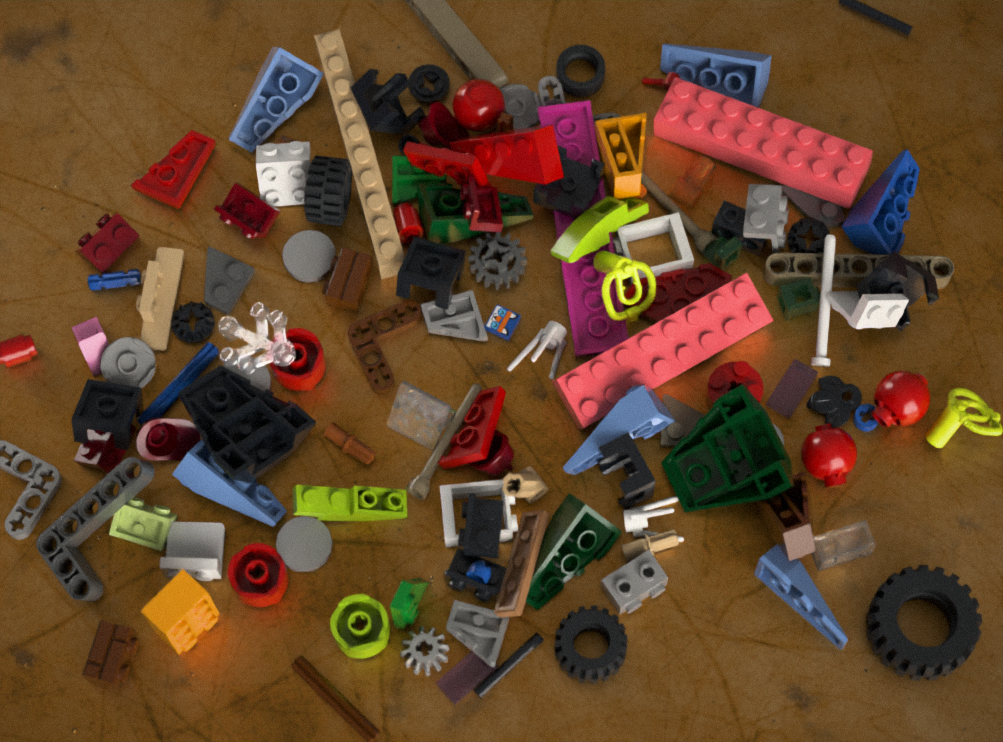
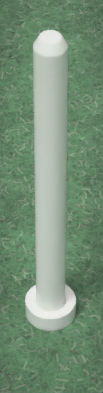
M827 235L824 243L816 356L811 358V365L829 367L831 360L827 358L831 303L826 299V295L828 292H832L836 244L834 235Z

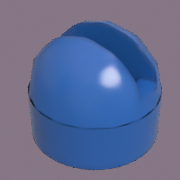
M477 560L469 567L466 575L468 578L486 585L492 571L489 564L485 565V561Z

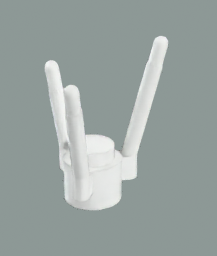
M549 321L544 329L541 328L537 336L507 367V371H511L540 341L541 344L531 357V361L535 362L545 347L554 350L556 347L557 350L549 374V379H554L562 351L567 344V341L564 340L567 334L565 327L555 321Z
M673 496L623 510L626 532H633V537H645L646 534L649 537L658 534V532L643 530V528L648 527L647 518L673 513L674 508L651 509L679 501L678 497ZM677 536L679 542L684 540L682 536Z

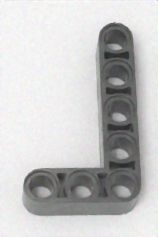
M128 457L123 460L38 537L36 542L38 552L73 599L92 602L101 597L103 593L102 581L77 547L152 481L155 472L153 465L149 461L135 457ZM139 465L140 472L138 476L135 477L134 470ZM118 484L119 491L114 495V487ZM97 502V503H98V510H97V512L94 514V513H93V506H94V504ZM77 521V529L73 532V523ZM56 539L57 545L56 548L53 550L52 543ZM72 561V569L68 572V563ZM87 582L88 591L84 594L83 586Z

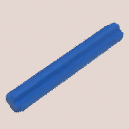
M210 342L206 343L137 418L138 423L142 426L150 418L161 417L179 398V391L190 385L219 354L217 347Z

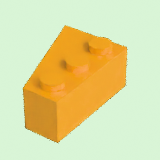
M647 113L595 121V134L600 162L605 163L604 173L612 196L615 199L640 196Z

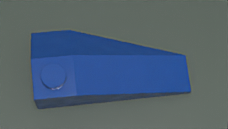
M908 149L902 150L853 206L842 225V229L853 245L872 255L899 253L904 243L905 234L902 232L904 221H908L910 217L907 206L909 198L914 197L920 170Z

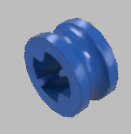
M863 404L856 409L853 417L856 428L869 432L877 426L878 422L872 416V412L876 409L875 406ZM870 413V419H874V421L868 420L867 423L861 421L863 416L859 415Z

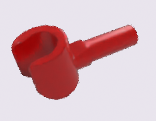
M669 72L666 79L643 78L642 84L659 85L668 91L674 78H680L677 73Z

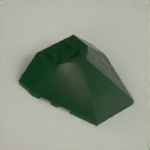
M740 385L718 398L711 410L698 420L694 429L686 437H683L661 462L684 512L766 500L794 486L791 460L766 410L744 385Z

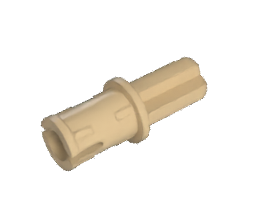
M671 529L649 537L646 534L645 538L621 544L626 562L647 550H650L654 556V552L677 546L679 540L675 530Z

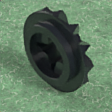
M432 64L419 66L410 74L408 79L410 82L408 86L410 94L418 102L420 100L425 101L428 105L432 101L439 102L444 95H447L450 86V80L445 70ZM424 78L430 83L435 82L433 84V91L428 87L423 88L425 86Z
M813 217L801 218L789 230L787 237L788 246L792 253L824 254L825 237L830 235V230L822 221L816 220ZM809 229H812L813 237L818 240L812 241L809 249H806V241L801 239V237L806 236Z
M190 300L188 304L180 305L179 309L173 313L171 327L176 337L187 343H197L206 339L211 334L215 319L210 308L202 302L194 303ZM191 313H193L197 320H200L195 322L193 331L189 323H185V321L190 320Z

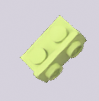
M133 497L114 514L109 535L162 551L167 543L171 523L176 521L177 514L171 513V509L166 506L154 505L152 507L144 504L143 499Z

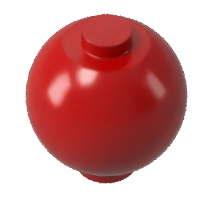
M474 79L464 83L456 91L453 98V113L456 120L461 126L473 132L491 130L497 125L500 114L505 112V99L501 90L488 80Z
M895 371L887 374L876 386L874 392L876 409L872 412V416L884 428H889L892 424L909 426L918 422L924 417L930 405L928 381L918 372L914 374L909 371Z
M831 423L815 426L816 432L807 435L801 448V460L805 469L814 478L823 480L824 487L847 483L845 476L853 470L857 461V447L853 438L839 427L832 428Z

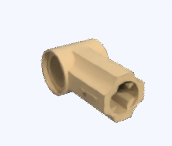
M532 466L524 468L519 473H509L503 478L504 485L502 490L507 497H524L528 503L537 501L549 489Z

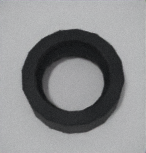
M587 45L568 47L559 55L556 62V78L561 83L562 90L565 93L574 97H587L596 93L602 87L605 80V61L601 53L593 47ZM576 60H585L595 66L596 74L591 80L576 82L566 76V66Z

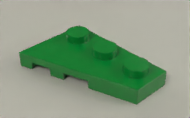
M420 577L417 579L413 578L412 580H402L390 604L395 628L406 632L409 625L413 626L420 612L417 610V607L429 581Z

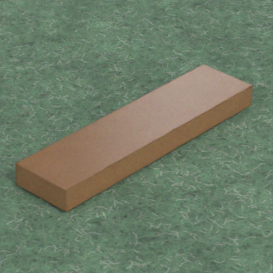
M545 510L522 513L494 610V614L500 618L522 616L550 516Z

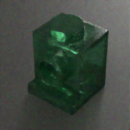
M811 278L779 286L777 300L785 321L790 320L791 317L817 310L820 302V291L817 286H813ZM796 299H801L803 301L797 303Z

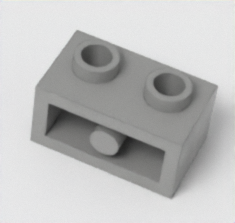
M647 550L601 580V588L619 615L625 611L629 614L642 605L641 601L649 596L655 598L666 590L665 586L667 585L668 576L650 550Z

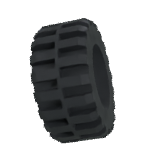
M919 565L916 570L909 566L903 568L899 574L893 573L877 590L866 615V623L868 624L866 634L868 640L873 642L871 649L874 654H880L883 657L881 663L886 668L889 665L896 668L895 674L901 677L904 673L911 675L910 680L919 681L922 677H926L927 681L936 680L940 675L946 677L952 674L971 655L981 635L979 626L982 624V614L976 611L979 608L977 598L971 599L969 596L972 590L967 584L961 586L957 582L960 577L954 573L949 577L943 574L945 569L937 566L934 571L928 570V565ZM910 600H925L933 603L942 610L948 620L950 632L947 639L942 644L934 647H924L911 642L899 628L897 622L899 608Z

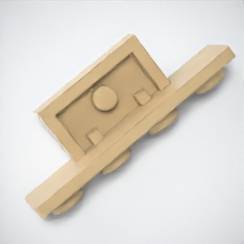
M158 247L155 261L148 260L147 270L142 271L141 285L143 286L142 295H138L136 301V309L140 312L143 319L140 340L154 350L164 351L167 349L184 258V251L182 249Z

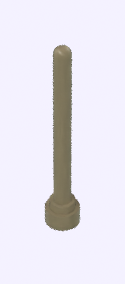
M642 170L641 184L670 214L679 212L683 227L694 237L695 247L702 254L710 251L716 245L718 238L711 231L701 230Z
M474 383L471 386L420 475L411 478L405 489L412 496L424 500L429 493V485L431 484L429 480L439 465V459L446 453L453 435L457 434L464 422L463 418L479 391H482V386L479 383Z

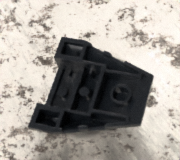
M220 365L180 390L178 395L214 462L233 480L251 483L291 456L315 426L316 421L296 403L290 400L286 403L274 397V392L268 389L263 391L251 385L250 380Z

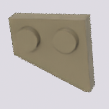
M663 394L662 403L672 414L675 422L661 430L660 448L673 449L683 437H686L694 429L698 420L705 415L679 400Z

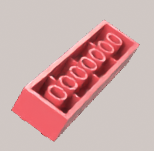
M677 77L674 78L654 118L655 136L850 210L871 166L873 150Z
M745 273L553 380L552 383L579 430L606 416L616 403L626 396V392L636 385H645L654 389L774 320L750 277Z

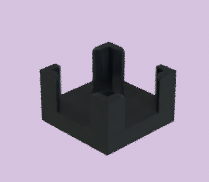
M369 69L350 88L370 130L407 135L426 114L422 107H417L407 117L398 99V96L410 85L406 74L396 73L384 85L373 84L377 79L379 71Z
M558 146L564 178L546 185L537 183L534 188V203L577 219L590 208L603 178L605 163L592 159L591 167L567 158V149Z
M414 237L398 271L396 296L408 299L412 284L436 291L435 306L448 310L452 301L453 285L456 280H461L464 272L466 250Z
M893 252L857 284L859 300L862 294H903L909 299L903 315L895 327L900 331L910 324L908 308L926 293L929 305H932L939 299L935 276L896 252Z
M87 379L71 419L74 442L88 443L87 429L113 433L115 447L117 449L129 450L132 442L131 423L135 413L136 418H138L144 410L142 388Z
M629 432L598 447L600 455L602 454L603 456L602 459L597 461V466L602 475L606 476L623 468L628 478L620 483L623 497L618 499V503L622 511L653 498L656 480Z

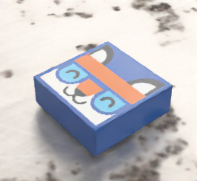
M496 304L484 326L485 330L509 341L521 320V315Z

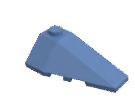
M664 43L662 44L660 70L667 74L669 72L677 73L680 76L679 79L759 108L769 81L772 55L742 50Z
M272 47L257 75L228 140L253 152L256 149V145H260L284 120L288 119L299 106L313 95L324 73L284 49Z
M636 385L626 392V396L616 403L565 464L563 469L566 473L577 475L596 465L597 461L603 458L602 454L600 455L598 447L628 432L632 439L643 437L645 440L671 423H674L675 419L651 388L645 385Z
M202 439L186 454L172 474L181 484L193 492L272 527L287 512L267 486L259 485L256 480L251 483L233 480L214 462Z
M777 544L759 559L754 575L837 648L842 650L848 638L806 569L798 559L789 561Z

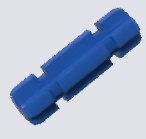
M139 269L128 270V273H125L123 270L103 273L102 276H99V274L88 276V287L92 291L101 290V287H105V289L125 287L128 283H130V286L141 284Z

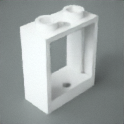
M679 212L619 227L616 231V238H613L615 253L632 261L626 242L669 232L678 260L650 267L655 275L654 277L660 276L664 272L678 269H692L694 264V258ZM637 270L639 279L644 277L647 279L642 270ZM632 276L628 277L630 286L633 282Z
M503 479L440 486L446 548L458 547L459 534H456L453 500L469 498V493L475 494V497L501 495L502 501H504L503 516L505 530H501L500 542L513 541V532L518 531L516 514L511 515L510 505L515 504V497H507L503 492Z

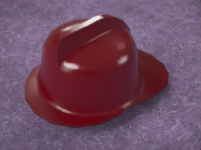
M439 102L432 103L429 106L428 115L418 123V127L422 131L426 142L433 147H447L451 150V142L470 136L468 131L459 124L446 106Z
M154 417L145 421L140 429L137 430L136 449L147 460H183L186 454L201 440V437L194 423L190 420Z
M495 430L487 459L468 464L491 476H496L505 469L512 472L511 462L514 458V449L509 444L507 435Z

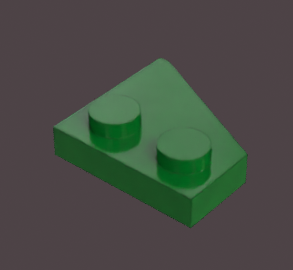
M392 156L393 207L418 197V184L446 183V174L439 177L412 166L407 156Z

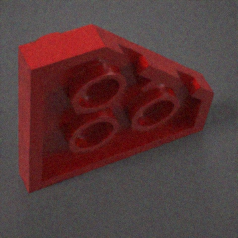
M711 263L701 264L697 268L687 270L678 269L664 272L660 276L655 277L656 294L653 303H651L647 310L640 313V316L655 324L732 281L733 276ZM646 277L640 278L642 286L641 298L633 305L623 304L624 307L631 308L644 302L649 289ZM633 283L624 295L626 299H631L635 295L636 288Z

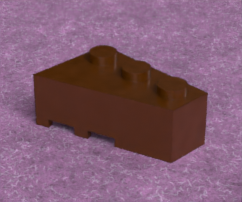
M805 471L793 475L794 486L770 499L755 501L759 519L789 561L802 558L816 551L811 498Z

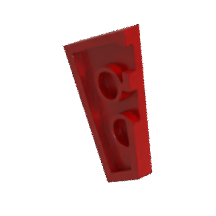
M191 130L169 150V154L158 164L155 162L149 168V172L140 180H135L131 184L132 189L180 209L215 148V140Z
M407 142L403 149L410 164L414 167L439 177L447 174L456 180L459 185L466 184L468 174L474 175L476 186L492 187L478 158L471 153L462 154L453 152L448 148L440 149L425 143L417 144L413 142Z
M501 386L479 391L463 418L466 424L459 434L453 435L450 441L453 445L447 456L442 455L438 461V464L443 469L487 459L506 396V391Z

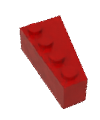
M553 124L468 136L450 143L453 152L475 155L485 174L544 185L564 178Z

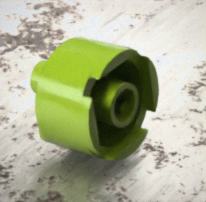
M364 594L351 595L344 598L332 613L330 627L334 640L339 649L348 657L369 658L378 654L387 646L390 636V623L387 612L379 601ZM363 622L364 629L358 631L357 624Z

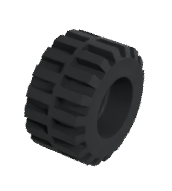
M319 155L313 158L307 174L304 195V212L308 222L341 226L344 222L349 208L352 188V167L349 159Z
M593 605L588 610L585 609V606L579 607L576 613L573 610L569 612L568 617L561 620L560 627L556 630L555 656L557 661L559 660L562 671L566 670L571 679L577 677L579 682L584 684L585 680L591 681V684H597V680L602 679L604 682L609 680L611 674L614 676L618 672L619 667L624 663L628 642L627 635H625V627L623 623L620 624L618 622L619 618L615 614L609 615L608 609L603 607L602 611L597 610V606ZM588 631L601 634L608 642L607 651L602 656L593 659L581 656L574 648V640L578 635Z

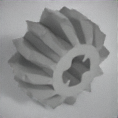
M420 626L419 635H416L411 630L408 632L411 640H402V646L407 649L400 651V655L402 658H408L404 663L406 668L414 666V674L418 675L421 669L424 668L426 676H429L431 674L430 667L433 666L439 672L441 666L438 661H448V656L444 653L449 651V645L443 643L445 640L444 634H439L435 637L436 629L434 627H431L428 634H426L424 627ZM427 646L429 655L422 656L421 647Z

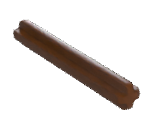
M299 656L291 664L292 669L367 742H374L379 737V730L303 656Z

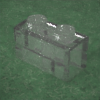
M866 520L814 536L816 551L811 553L819 572L856 560L857 557L862 558L872 555L876 545Z

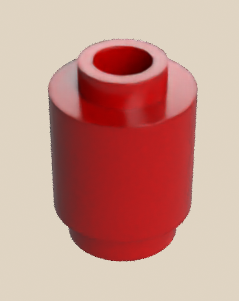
M403 203L395 207L393 218L400 241L411 244L414 237L422 238L424 229L417 209L409 203Z
M21 334L0 341V365L5 363L7 368L32 360L33 356L38 355L31 334L26 336Z

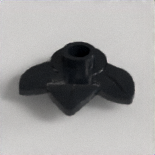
M830 375L819 378L821 390L811 395L807 402V407L812 411L825 414V424L831 423L832 428L843 426L848 422L851 411L858 408L861 404V391L853 384H844L836 376ZM851 393L852 398L849 401L843 400L844 394Z

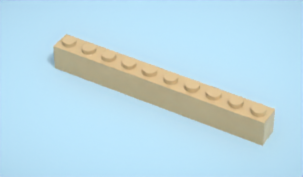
M340 29L314 35L347 159H349L352 167V177L381 279L396 276L405 256L367 123L350 88L355 82Z

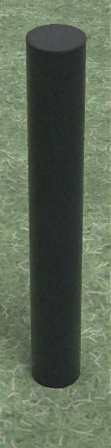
M839 0L838 2L907 36L910 35L913 26L857 0Z
M536 632L474 690L475 694L482 699L544 641L541 635Z

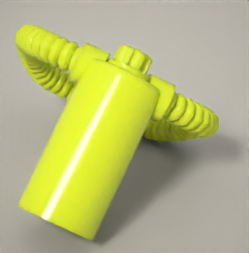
M608 251L598 252L594 257L593 265L597 271L607 274L602 284V298L609 317L615 321H637L640 313L651 306L656 294V280L653 271L642 261H631L629 258ZM638 269L642 270L647 276L649 283L646 299L638 306H633L620 313L616 312L610 298V282L615 278L619 301L626 305H633L638 302L642 295V286L637 273ZM632 276V283L635 285L636 292L631 299H626L623 293L625 287L622 284V280Z
M955 388L948 392L947 407L925 433V438L931 445L943 448L961 424L972 432L981 435L998 436L1003 432L999 422L1001 417L998 412H994L973 391L966 388ZM964 396L971 400H957L956 397ZM974 407L981 412L982 416L978 413H975V415L969 414L965 409ZM972 421L980 423H985L986 421H988V423L992 427L979 426L975 423H972Z

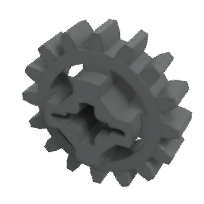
M496 232V237L493 238L489 233H486L485 241L478 238V247L471 246L470 248L472 254L468 256V262L471 265L470 273L476 274L477 283L485 280V288H488L490 284H495L496 290H499L500 284L510 288L509 281L512 280L518 283V274H525L524 266L527 265V257H524L525 247L519 248V239L512 242L511 234L509 233L505 238L501 237L500 232ZM514 265L513 268L508 272L509 266Z

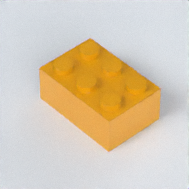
M184 569L141 610L153 630L178 654L183 650L188 651L197 641L196 637L203 630H209L216 623L217 616L219 615L208 592Z

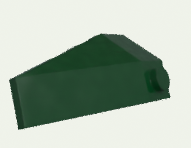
M418 184L419 217L424 229L423 236L425 240L436 243H453L487 233L486 231L469 230L468 219L463 217L465 200H461L460 189L452 188L453 184ZM498 192L503 220L502 228L533 219L534 214L527 197Z
M569 493L552 516L544 533L525 602L536 610L541 608L563 590L564 584L573 576L579 577L585 572L584 568L594 559L600 560L605 556L622 531Z

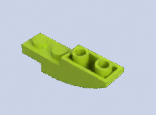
M608 196L581 214L565 230L551 249V255L564 262L572 263L590 252L599 250L600 247L610 243L609 232L617 231L619 227L629 222L637 221L639 217L649 213L648 203L635 197L618 200Z
M296 484L293 487V515L315 516L316 520L323 521L402 519L407 517V493L403 489L355 485L347 489Z

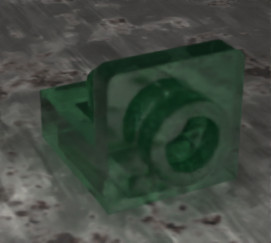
M736 236L729 242L724 237H720L703 251V256L711 264L724 270L740 257L743 244Z

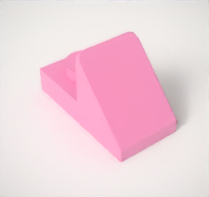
M94 317L72 327V330L95 377L102 374L100 369L101 356L105 348L110 344L97 317Z

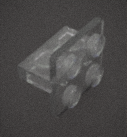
M403 381L399 386L387 426L428 449L434 450L439 442L442 431L450 424L457 411L442 400Z

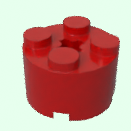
M303 328L288 329L289 331L274 337L268 348V359L274 379L281 386L289 390H312L322 379L326 369V359L322 345L315 334Z
M745 361L728 362L717 367L709 377L705 401L708 410H711L718 398L740 385H744L756 400L761 403L764 387L759 373Z
M262 543L249 544L230 560L228 578L239 600L252 607H266L276 604L281 600L288 587L289 575L281 555L274 548ZM259 572H263L264 575L260 576L259 579L254 578V576H258Z

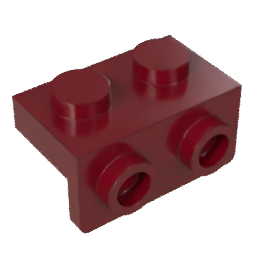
M468 174L466 184L461 185L460 198L465 200L463 217L468 219L469 230L501 232L503 220L497 187L476 186L474 175Z
M234 183L223 204L214 207V210L220 214L219 218L229 225L236 224L241 228L240 233L253 240L255 237L266 238L281 212L240 183Z
M107 213L96 222L98 228L92 234L87 232L77 242L79 247L75 252L78 255L82 254L100 273H103L140 236L118 213H113L110 216Z
M131 424V432L133 437L136 427ZM88 429V443L80 445L74 461L81 466L97 468L109 474L120 464L126 450L115 447L113 433Z

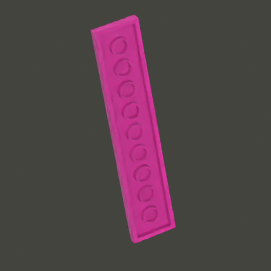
M590 101L538 107L540 126L553 124L557 145L567 149V158L590 167L592 159L600 161ZM603 178L590 207L606 198ZM553 210L558 240L576 219ZM609 232L610 243L600 247L599 250L590 252L572 263H567L560 259L575 359L598 356L628 339L626 320H612L604 306L602 284L607 274L597 271L593 265L594 257L598 252L608 251L615 254L611 232ZM614 278L610 282L609 293L615 311L620 313L624 311L623 303L618 299L616 280Z

